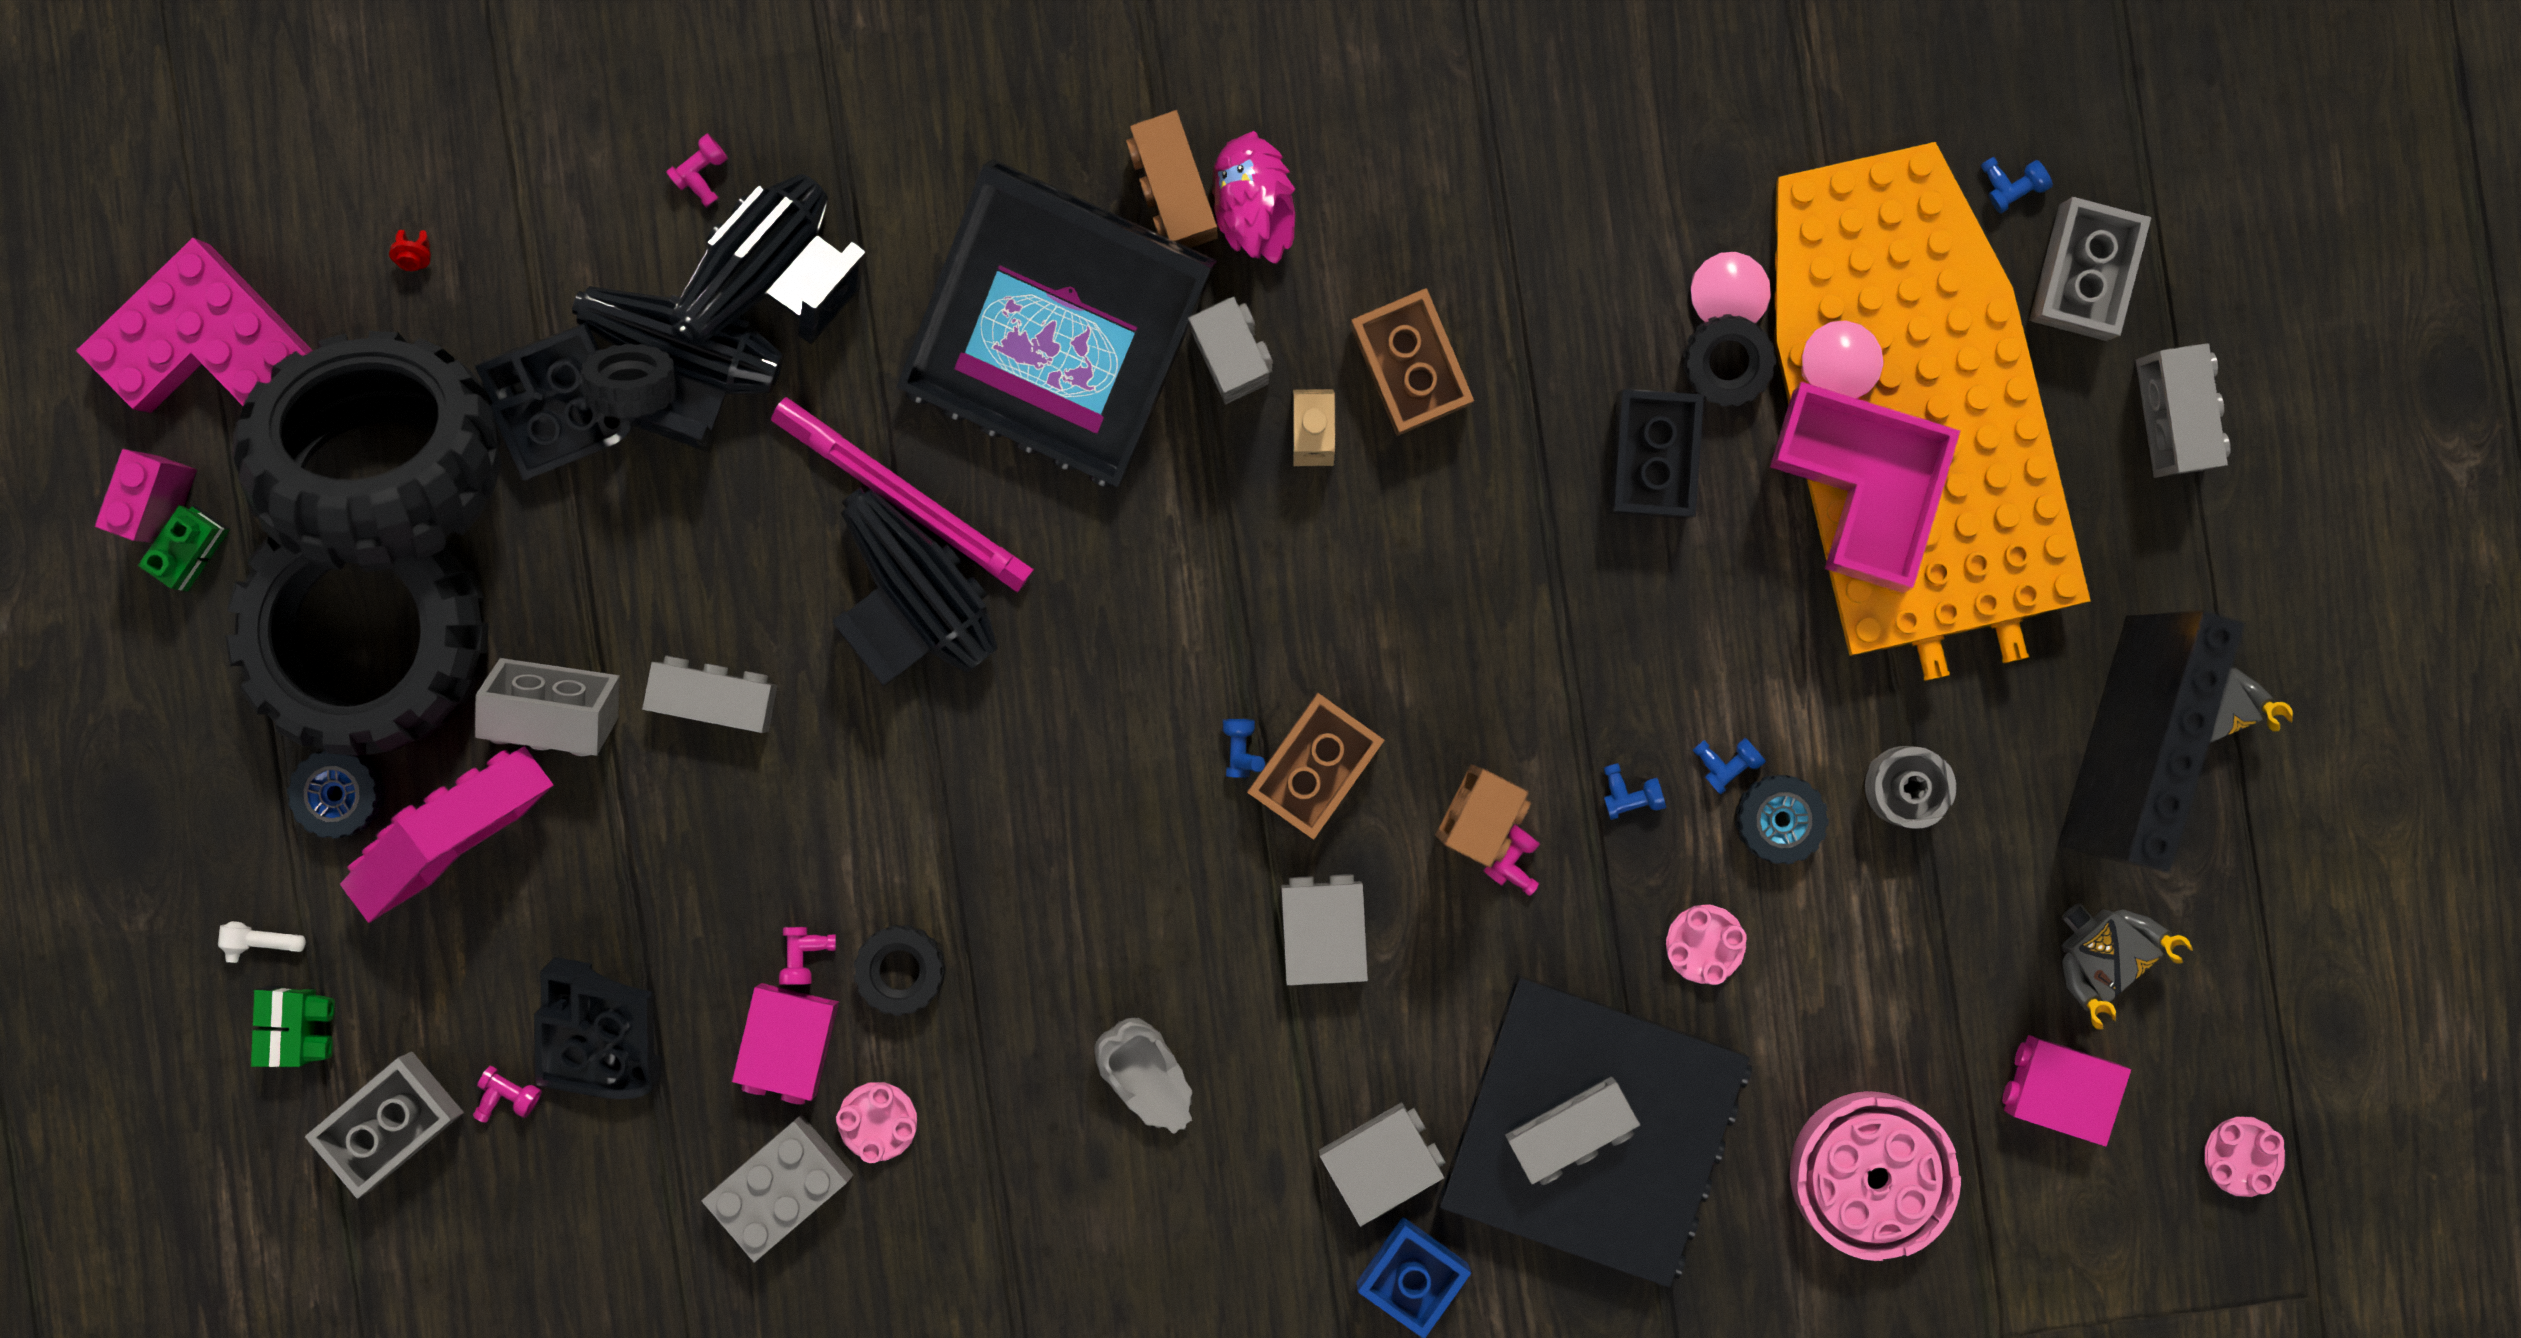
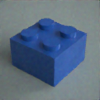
M1402 1217L1356 1281L1358 1293L1420 1337L1426 1338L1471 1275V1270L1466 1261Z

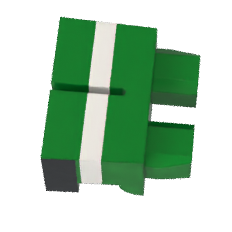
M179 505L138 566L169 588L188 592L208 563L203 558L211 559L230 531V528L198 506H191L190 509Z
M270 985L255 989L253 1026L261 1027L252 1030L251 1067H300L313 1061L332 1057V1036L314 1035V1021L328 1022L333 1020L335 999L316 995V989H286L282 986Z

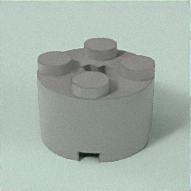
M1898 746L1884 751L1871 761L1865 779V793L1869 805L1879 818L1906 828H1925L1937 823L1943 818L1942 816L1949 807L1952 806L1956 797V779L1949 764L1933 751L1921 747ZM1909 780L1916 781L1917 788L1912 789L1910 793H1905L1904 785L1908 784Z

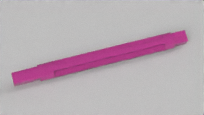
M785 397L777 405L771 421L824 458L829 459L870 489H873L874 492L978 563L987 572L1016 592H1019L1027 582L1034 569L967 525L789 398Z

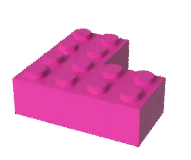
M192 238L76 351L132 409L152 413L201 364L243 406L257 381L267 384L271 381L272 368L275 364L295 351L303 356L313 350L210 244Z
M1801 382L1793 390L1770 467L1848 491L1825 569L1901 593L1914 587L1960 430Z
M525 746L512 754L507 749L503 750L486 763L487 768L480 772L477 768H473L455 781L457 785L449 791L443 786L424 799L425 804L417 810L411 805L399 812L391 819L393 823L376 835L378 839L362 851L363 855L347 867L350 873L340 883V886L368 923L430 886L461 854L521 818L553 786V783Z

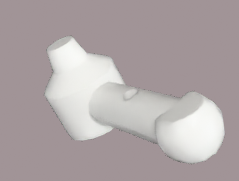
M236 921L220 925L218 947L225 952L226 962L237 963L240 954L249 949V946L300 952L303 951L306 945L303 935L253 931L251 927Z

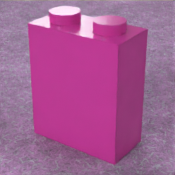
M122 449L95 527L133 541L153 543L178 506L184 507L197 469L161 456Z
M763 983L756 986L732 1082L742 1084L741 1090L751 1094L765 1095L767 1090L782 1094L781 1100L789 1103L805 1104V1100L811 1101L818 1093L839 1001Z
M2028 1035L2026 1043L2022 1042L2016 1052L2015 1065L2018 1068L2014 1080L2007 1083L2003 1093L2002 1101L2003 1104H2006L2004 1111L2013 1117L2107 1147L2131 1069Z

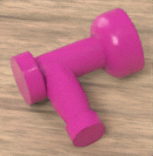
M709 133L700 138L698 142L699 151L676 169L672 166L666 171L681 190L689 186L702 199L701 202L706 208L718 199V196L714 191L711 192L706 181L698 172L710 162L714 165H721L728 159L725 152Z
M1514 824L1508 833L1511 844L1501 862L1496 861L1492 867L1487 866L1483 871L1502 886L1508 879L1530 896L1535 892L1539 883L1533 878L1530 879L1514 864L1523 852L1533 853L1540 843Z
M783 927V936H787V968L780 971L779 984H811V972L803 967V951L824 949L836 951V934L827 935V937L807 935V927Z
M489 1066L477 1085L485 1093L479 1107L476 1108L473 1114L474 1118L481 1122H488L492 1114L491 1111L497 1105L501 1096L514 1103L513 1110L516 1114L526 1118L538 1102L542 1090L533 1085H527L522 1089L498 1075V1069Z

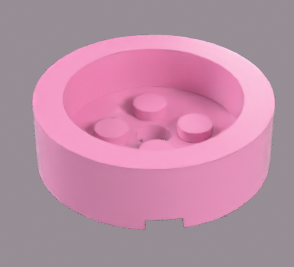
M1882 1092L1852 1093L1834 1099L1824 1105L1803 1126L1794 1144L1790 1160V1183L1793 1196L1807 1222L1833 1247L1853 1257L1872 1261H1883V1259L1903 1255L1909 1256L1933 1242L1945 1229L1954 1214L1960 1195L1961 1176H1959L1955 1148L1943 1128L1931 1116L1912 1103L1895 1095ZM1875 1168H1885L1888 1173L1886 1185L1879 1189L1871 1188L1868 1184V1172Z

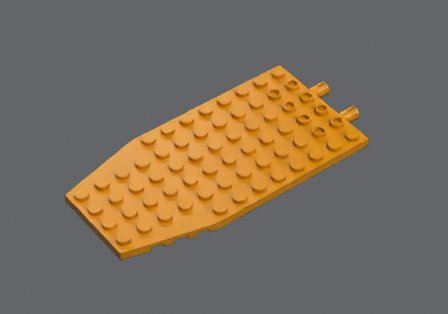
M1936 142L1778 177L1776 180L1775 232H1777V251L1775 253L1776 328L1774 329V345L1788 403H1790L1793 390L1801 382L1810 384L1804 380L1801 372L1803 365L1802 355L1808 339L1817 329L1830 322L1849 321L1860 324L1870 331L1882 348L1883 368L1880 378L1868 393L1858 398L1859 400L1960 430L1914 587L1901 593L1829 570L1849 656L1912 643V646H1917L1924 681L1950 675L1941 644L1944 636L1991 626V629L1996 628L2003 663L2029 658L2020 626L2023 618L2088 603L2091 600L2014 290ZM1807 479L1827 561L1848 491Z

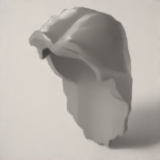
M1128 1018L1119 1021L1116 1026L1099 1037L1095 1044L1094 1054L1100 1076L1111 1085L1127 1107L1138 1114L1147 1126L1164 1127L1174 1134L1179 1129L1185 1130L1186 1124L1192 1121L1189 1107L1192 1104L1191 1096L1193 1092L1186 1082L1183 1069L1165 1044L1160 1032L1140 1018Z

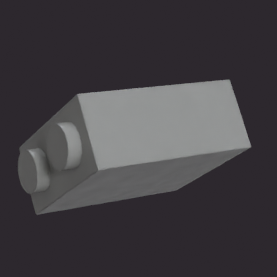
M1354 875L1329 876L1330 883L1315 884L1313 877L1289 878V885H1281L1287 985L1368 981L1363 884L1361 881H1354Z
M1402 1102L1319 1149L1321 1160L1360 1227L1444 1179L1440 1167L1446 1164L1435 1143L1427 1146L1420 1132L1426 1128L1415 1108L1407 1111Z

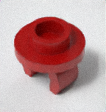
M405 230L397 232L396 242L390 247L389 257L399 268L406 271H417L426 268L430 264V241L426 231L420 230L419 238L415 242L408 241Z

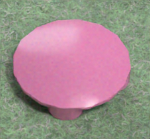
M1737 252L1719 253L1707 259L1694 273L1691 285L1692 304L1704 323L1708 322L1709 318L1714 316L1717 318L1723 317L1724 314L1739 315L1756 323L1767 310L1771 297L1770 282L1763 267L1750 256Z
M1849 321L1830 322L1817 329L1806 342L1802 355V376L1811 385L1858 399L1860 396L1868 393L1880 378L1883 368L1882 348L1875 336L1862 325Z
M1711 904L1693 906L1680 913L1670 925L1666 937L1667 956L1673 968L1687 980L1700 984H1720L1727 977L1731 976L1742 963L1746 950V933L1738 919L1726 909Z
M869 1082L855 1088L843 1100L836 1116V1122L844 1144L855 1155L860 1156L863 1161L876 1163L900 1155L912 1143L917 1130V1112L911 1099L900 1088L885 1082Z
M2234 1117L2223 1121L2210 1133L2205 1145L2204 1163L2210 1178L2222 1190L2230 1194L2245 1197L2267 1194L2275 1188L2276 1182L2279 1180L2285 1166L2284 1140L2278 1132L2274 1131L2263 1121L2254 1117Z

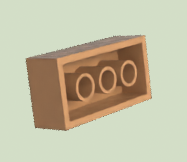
M1471 764L1435 836L1445 845L1491 867L1494 860L1501 862L1508 851L1511 840L1506 836L1513 822L1520 825L1529 809L1530 802L1525 800L1528 792Z

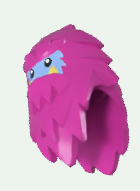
M1252 131L1227 142L1216 159L1213 167L1214 211L1220 231L1225 234L1226 239L1234 250L1240 251L1242 246L1252 258L1259 259L1262 254L1270 262L1277 264L1282 257L1284 248L1289 249L1294 240L1295 209L1291 194L1295 188L1286 176L1290 171L1282 163L1281 159L1283 156L1267 141L1260 139L1255 131Z

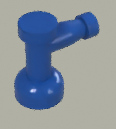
M1995 157L1981 164V168L1984 173L1987 172L1995 190L1988 193L1990 201L2000 214L2009 209L2008 205L2028 192L2034 190L2038 193H2043L2053 187L2049 173L2038 160L2028 164L2024 170L2025 176L2014 183H2011L2006 174L1999 168V163Z
M1223 719V732L1231 736L1230 767L1226 768L1227 777H1250V770L1261 772L1265 767L1263 757L1246 754L1247 736L1254 733L1255 720Z
M1744 738L1737 744L1736 751L1738 754L1727 764L1709 748L1710 745L1705 740L1693 749L1694 753L1701 757L1706 767L1711 771L1705 778L1720 795L1726 791L1724 786L1748 766L1752 769H1758L1766 763L1762 755L1747 738Z
M1619 763L1604 767L1605 775H1608L1611 795L1604 797L1610 820L1619 818V813L1646 805L1654 811L1666 808L1657 777L1647 780L1643 786L1644 790L1628 794L1625 782L1620 774Z

